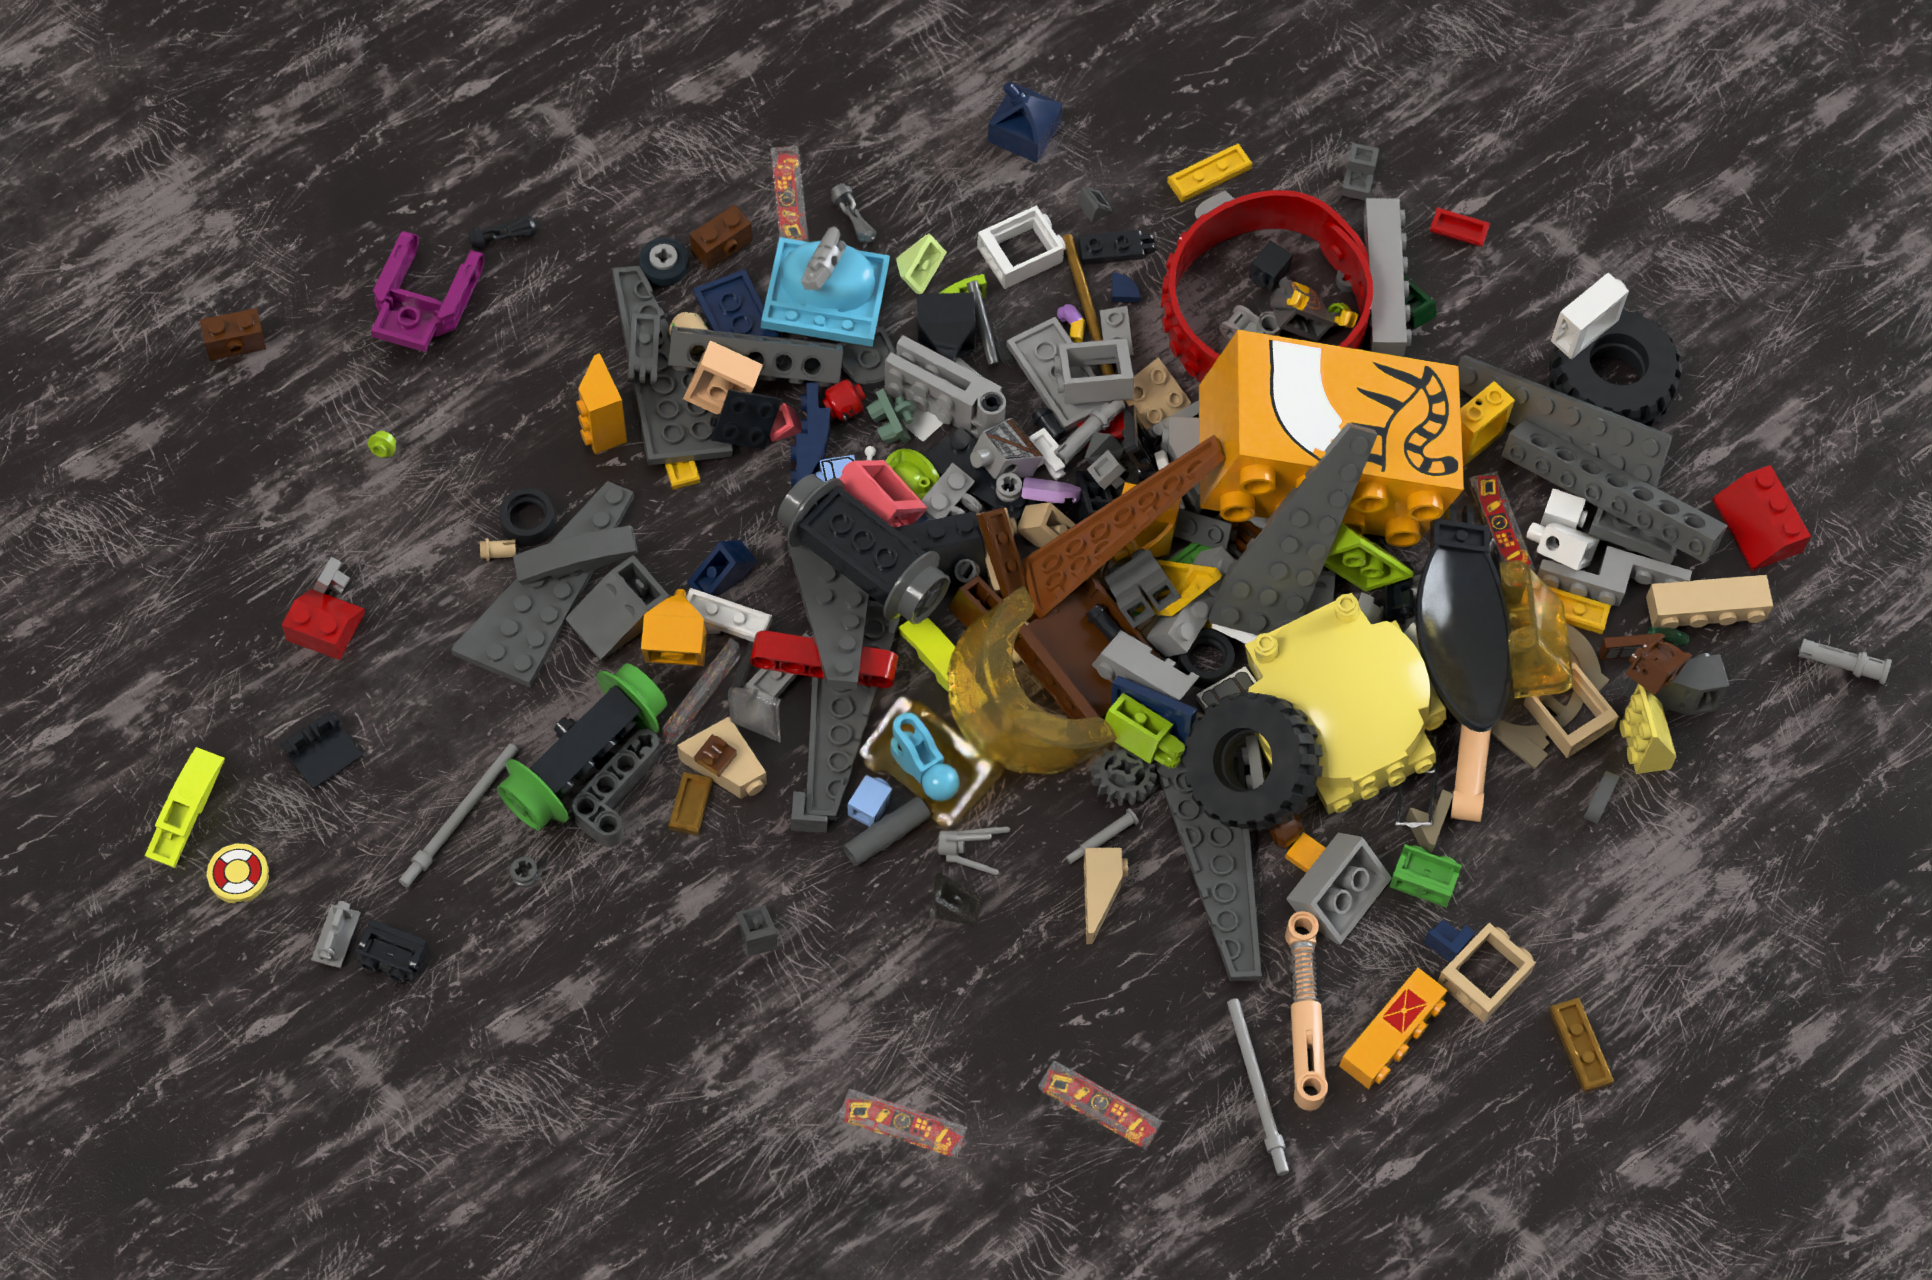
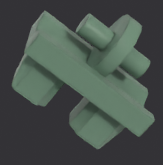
M884 389L877 391L876 394L879 399L872 402L866 408L875 423L886 417L890 421L877 429L882 441L886 445L899 439L904 444L911 441L912 439L902 419H905L907 424L914 422L912 415L918 409L915 401H905L903 396H899L896 398L898 405L895 406L892 398L887 396Z

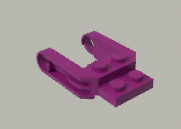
M402 231L373 289L376 302L375 307L379 315L371 329L372 337L426 352L433 336L437 337L456 329L482 273L485 256L484 253L470 250L465 263H461L442 303L438 299L399 289L415 257L419 242L418 235Z

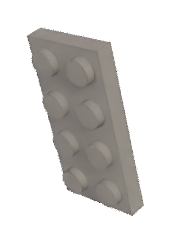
M1053 317L1008 339L1006 346L1048 409L1053 411L1052 415L1063 429L1068 431L1078 426V423L1087 421L1089 414L1093 410L1100 408L1106 401L1065 405L1064 394L1058 393L1057 376L1061 375L1060 373L1055 374L1054 356H1059V344L1073 342L1057 318ZM1089 365L1069 367L1071 378L1096 376Z

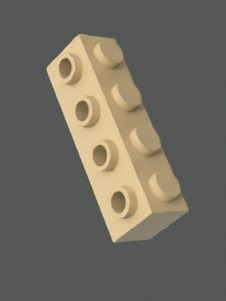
M1767 575L1651 584L1646 596L1652 628H1662L1664 630L1687 625L1698 628L1712 623L1730 625L1737 621L1758 623L1767 619L1773 608Z

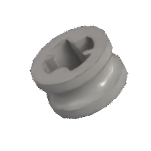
M1013 473L1002 474L996 482L998 498L1004 502H1014L1020 498L1022 493L1020 477ZM1009 483V486L1013 484L1014 491L1009 492V489L1005 491L1004 484Z

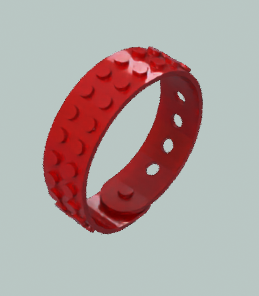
M1270 190L1251 193L1224 202L1210 212L1201 215L1188 231H1184L1180 235L1175 253L1171 252L1166 263V269L1168 270L1166 276H1163L1161 308H1163L1164 316L1161 320L1163 332L1168 333L1169 347L1172 354L1178 357L1190 376L1195 377L1201 383L1220 355L1201 341L1184 319L1176 296L1179 282L1190 265L1210 248L1234 236L1257 230L1286 229L1307 235L1318 241L1329 263L1336 271L1340 270L1344 274L1345 281L1351 283L1360 311L1358 324L1338 346L1362 349L1373 300V279L1369 268V257L1357 233L1328 204L1318 198L1296 191Z

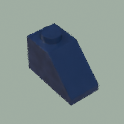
M741 540L720 541L687 582L692 589L717 597L741 582L757 563V560Z

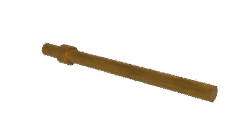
M1070 234L1064 235L1062 239L1066 247L1065 252L1092 340L1102 341V331L1073 237ZM1111 363L1100 364L1103 376L1115 375Z

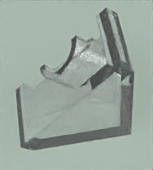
M729 688L730 721L781 743L779 703L781 699L757 689Z

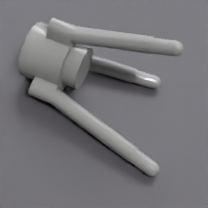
M994 827L964 831H940L939 855H946V862H956L983 872L998 875L999 871L997 869L957 855L958 853H964L965 841L990 840L992 834L1008 833L1010 828Z

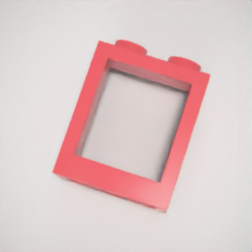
M885 460L851 461L842 470L843 474L839 479L844 483V490L893 528L916 523L927 509V506Z

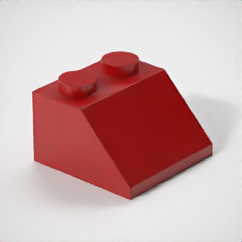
M311 589L294 600L282 623L286 641L341 660L365 613V608Z

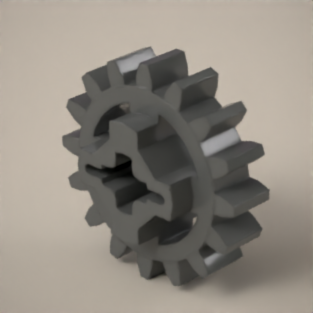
M1113 744L1112 752L1104 748L1101 756L1097 755L1095 757L1091 770V775L1093 776L1092 785L1099 786L1098 795L1108 794V802L1115 798L1118 799V805L1122 806L1124 800H1128L1132 806L1135 804L1136 798L1143 802L1146 794L1152 793L1157 774L1154 773L1156 765L1154 763L1148 764L1127 749H1119L1117 744Z

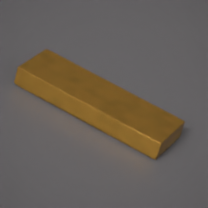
M1575 998L1550 1006L1549 1012L1583 1093L1612 1085L1614 1079L1580 999Z

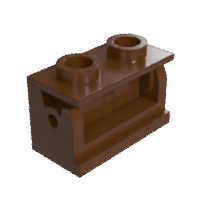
M1664 634L1654 641L1650 638L1642 649L1639 647L1628 660L1632 665L1626 672V675L1654 696L1678 677L1692 656L1688 652H1682L1671 643H1661L1665 637Z

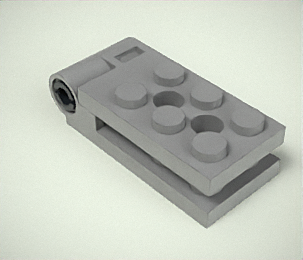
M904 335L897 342V355L890 352L886 358L885 390L895 398L903 396L907 401H915L918 410L927 411L935 415L942 423L952 424L957 428L962 427L967 433L979 439L985 430L1005 421L1006 399L1001 393L1002 387Z

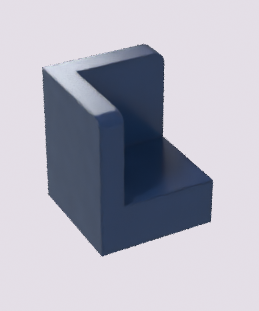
M1442 920L1435 929L1431 928L1428 931L1424 944L1450 963L1472 941L1475 932L1466 925L1459 932Z

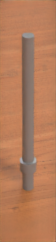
M509 743L423 850H418L411 859L412 864L399 879L403 886L408 888L419 873L426 871L433 862L432 857L505 769L506 761L513 759L519 750L515 745Z
M1232 999L1227 1004L1266 1134L1264 1142L1267 1152L1272 1155L1277 1175L1282 1176L1290 1172L1283 1151L1286 1148L1282 1135H1279L1240 1001L1239 999Z

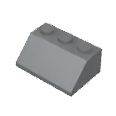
M1338 832L1286 899L1296 912L1306 911L1313 914L1318 920V931L1336 944L1341 945L1392 877L1363 837Z

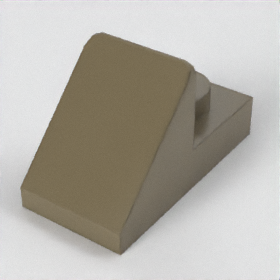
M1442 790L1439 800H1434L1433 825H1421L1411 828L1420 847L1430 854L1433 852L1454 795L1445 790ZM1410 808L1406 820L1407 822H1429V810L1425 813L1415 808Z

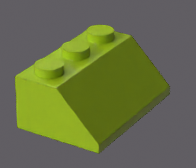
M1341 522L1325 561V567L1365 592L1413 577V571L1392 554Z

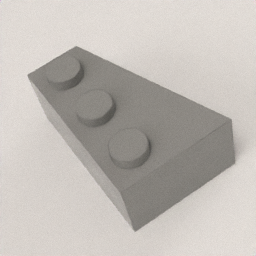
M1122 630L1092 664L1100 676L1111 682L1119 675L1177 701H1180L1199 678L1193 672L1186 675L1174 668L1176 662L1169 658L1164 662L1152 655V648Z

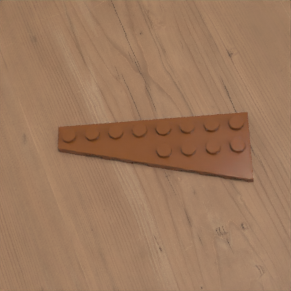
M1215 435L1209 437L1024 558L1022 561L1033 612L1039 618L1045 616L1226 458L1220 440Z

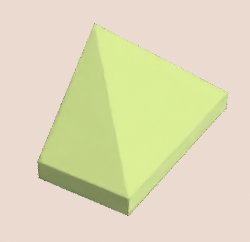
M926 234L896 258L901 278L917 294H923L947 252L930 234Z

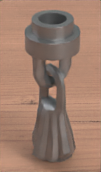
M845 184L835 186L831 190L833 203L839 206L843 213L849 215L860 243H871L877 232L862 218L856 209L853 191Z

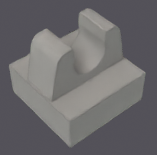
M1109 450L1087 468L1103 489H1106L1110 484L1115 489H1118L1125 482L1120 477L1125 469Z
M331 556L313 590L325 593L327 588L341 594L350 579L338 570L342 562Z

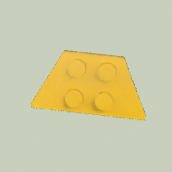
M1157 560L1181 598L1158 612L1146 593L1144 595L1155 614L1172 617L1222 577V574L1215 567ZM1170 590L1162 592L1157 600L1166 598ZM1145 606L1139 607L1135 611L1143 612Z

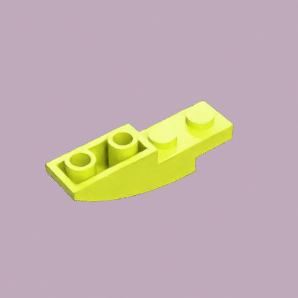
M195 748L176 780L155 824L157 828L145 857L172 868L176 867L197 816L204 809L225 758L200 748Z

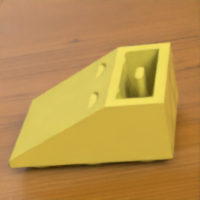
M1638 684L1634 694L1631 695L1629 706L1625 709L1624 717L1620 720L1621 735L1623 738L1626 737L1629 746L1627 747L1628 761L1634 765L1636 774L1671 769L1676 759V753L1662 703L1656 696Z

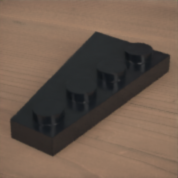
M962 427L958 428L923 455L932 463L940 477L952 463L958 466L975 481L966 493L985 504L984 507L989 510L1002 507L1007 508L1009 517L1015 518L1016 525L1021 519L1025 506L1037 504L1034 500L1023 499L1021 496L1014 502H1004L998 498L996 494L997 480L990 475L985 467L975 468L971 464L970 455L977 442ZM1004 484V490L1007 491L1009 489V492L1014 491V485Z

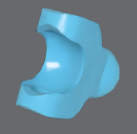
M903 713L898 715L893 722L892 733L894 737L890 744L892 756L906 773L912 775L919 784L922 783L925 794L932 800L943 802L951 799L960 787V778L956 770L948 764H943L944 757L936 747L932 735L915 714ZM906 723L912 725L915 733L903 732L900 729L901 725Z

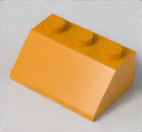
M599 353L594 355L578 388L580 400L576 401L580 413L578 419L582 427L580 430L582 439L586 446L591 445L595 454L627 442L622 399Z

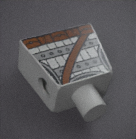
M1013 418L985 430L970 455L971 464L975 468L985 467L996 480L1005 473H1013L1020 478L1031 477L1043 458L1042 453Z

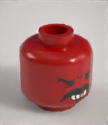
M844 379L827 388L825 398L822 401L826 408H830L832 419L837 418L843 422L864 410L862 400L866 399V396L859 383L853 385L850 380Z

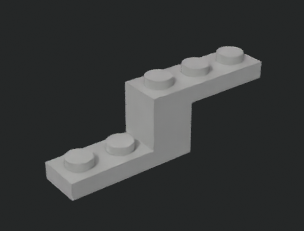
M1607 546L1598 575L1575 570L1568 566L1542 559L1535 582L1582 597L1592 598L1611 606H1620L1629 578L1635 579L1641 584L1690 581L1692 571Z

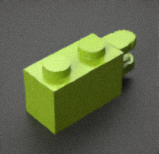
M1122 693L1110 707L1100 730V733L1149 764L1156 760L1166 767L1176 768L1180 763L1181 755L1185 751L1184 743L1170 734L1173 727L1171 722L1125 693Z

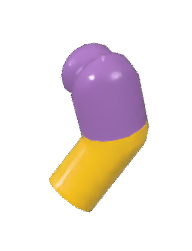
M1071 304L1059 307L1057 317L1062 322L1068 321L1070 324L1069 337L1072 342H1083L1085 320Z

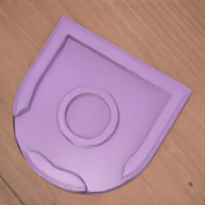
M1025 477L1021 497L1023 499L1053 503H1064L1065 498H1072V502L1076 503L1080 500L1081 489L1078 486L1064 482Z

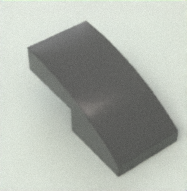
M1352 143L1341 196L1365 201L1366 198H1369L1379 148Z

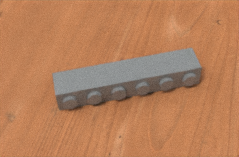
M1366 198L1363 212L1364 240L1373 279V300L1368 320L1370 352L1404 357L1406 346H1411L1412 338L1411 329H1406V322L1410 321V305H1405V298L1409 296V281H1404L1403 275L1407 274L1408 259L1402 255V250H1406V233H1401V226L1405 225V210H1400V199Z

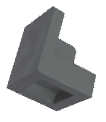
M793 791L791 831L827 833L828 817L806 815V792Z

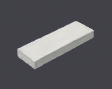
M690 588L686 596L687 600L704 618L706 626L754 642L756 633L758 631H768L772 622V615Z

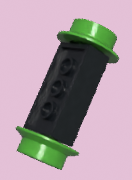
M626 663L615 674L607 671L597 673V682L605 695L530 768L514 759L506 761L505 765L509 776L497 787V791L509 809L526 825L540 831L551 819L566 823L569 816L559 799L575 784L571 780L573 777L580 780L596 764L593 758L596 757L600 760L617 743L613 739L615 736L621 740L634 726L641 730L650 729L656 734L659 732V724L656 717L667 707V701L656 684L637 667Z

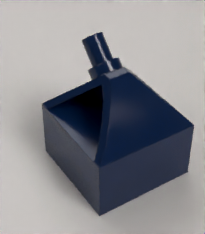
M1007 82L1003 86V90L1007 94L989 122L988 142L1037 163L1061 123L1063 104L1014 82Z

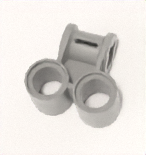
M1237 305L1228 321L1222 322L1219 326L1220 332L1229 341L1237 330L1280 336L1282 330L1277 324L1274 312L1267 311L1258 317L1242 305ZM1264 328H1270L1273 331H1267Z

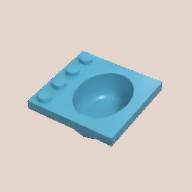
M780 237L763 310L761 328L873 347L890 256L859 251L846 245V249L838 264L819 290H805L801 281L807 264L821 241L806 242Z

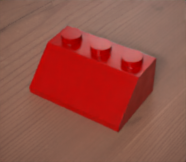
M1771 465L1743 475L1712 499L1752 571L1802 553L1811 537Z

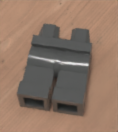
M1143 548L1132 553V560L1125 565L1115 564L1109 568L1108 576L1105 577L1120 611L1132 628L1155 615L1153 608L1144 595L1145 593L1158 612L1181 598L1149 549L1145 551ZM1170 590L1166 598L1157 600L1162 592ZM1145 606V610L1141 614L1132 616L1137 608Z

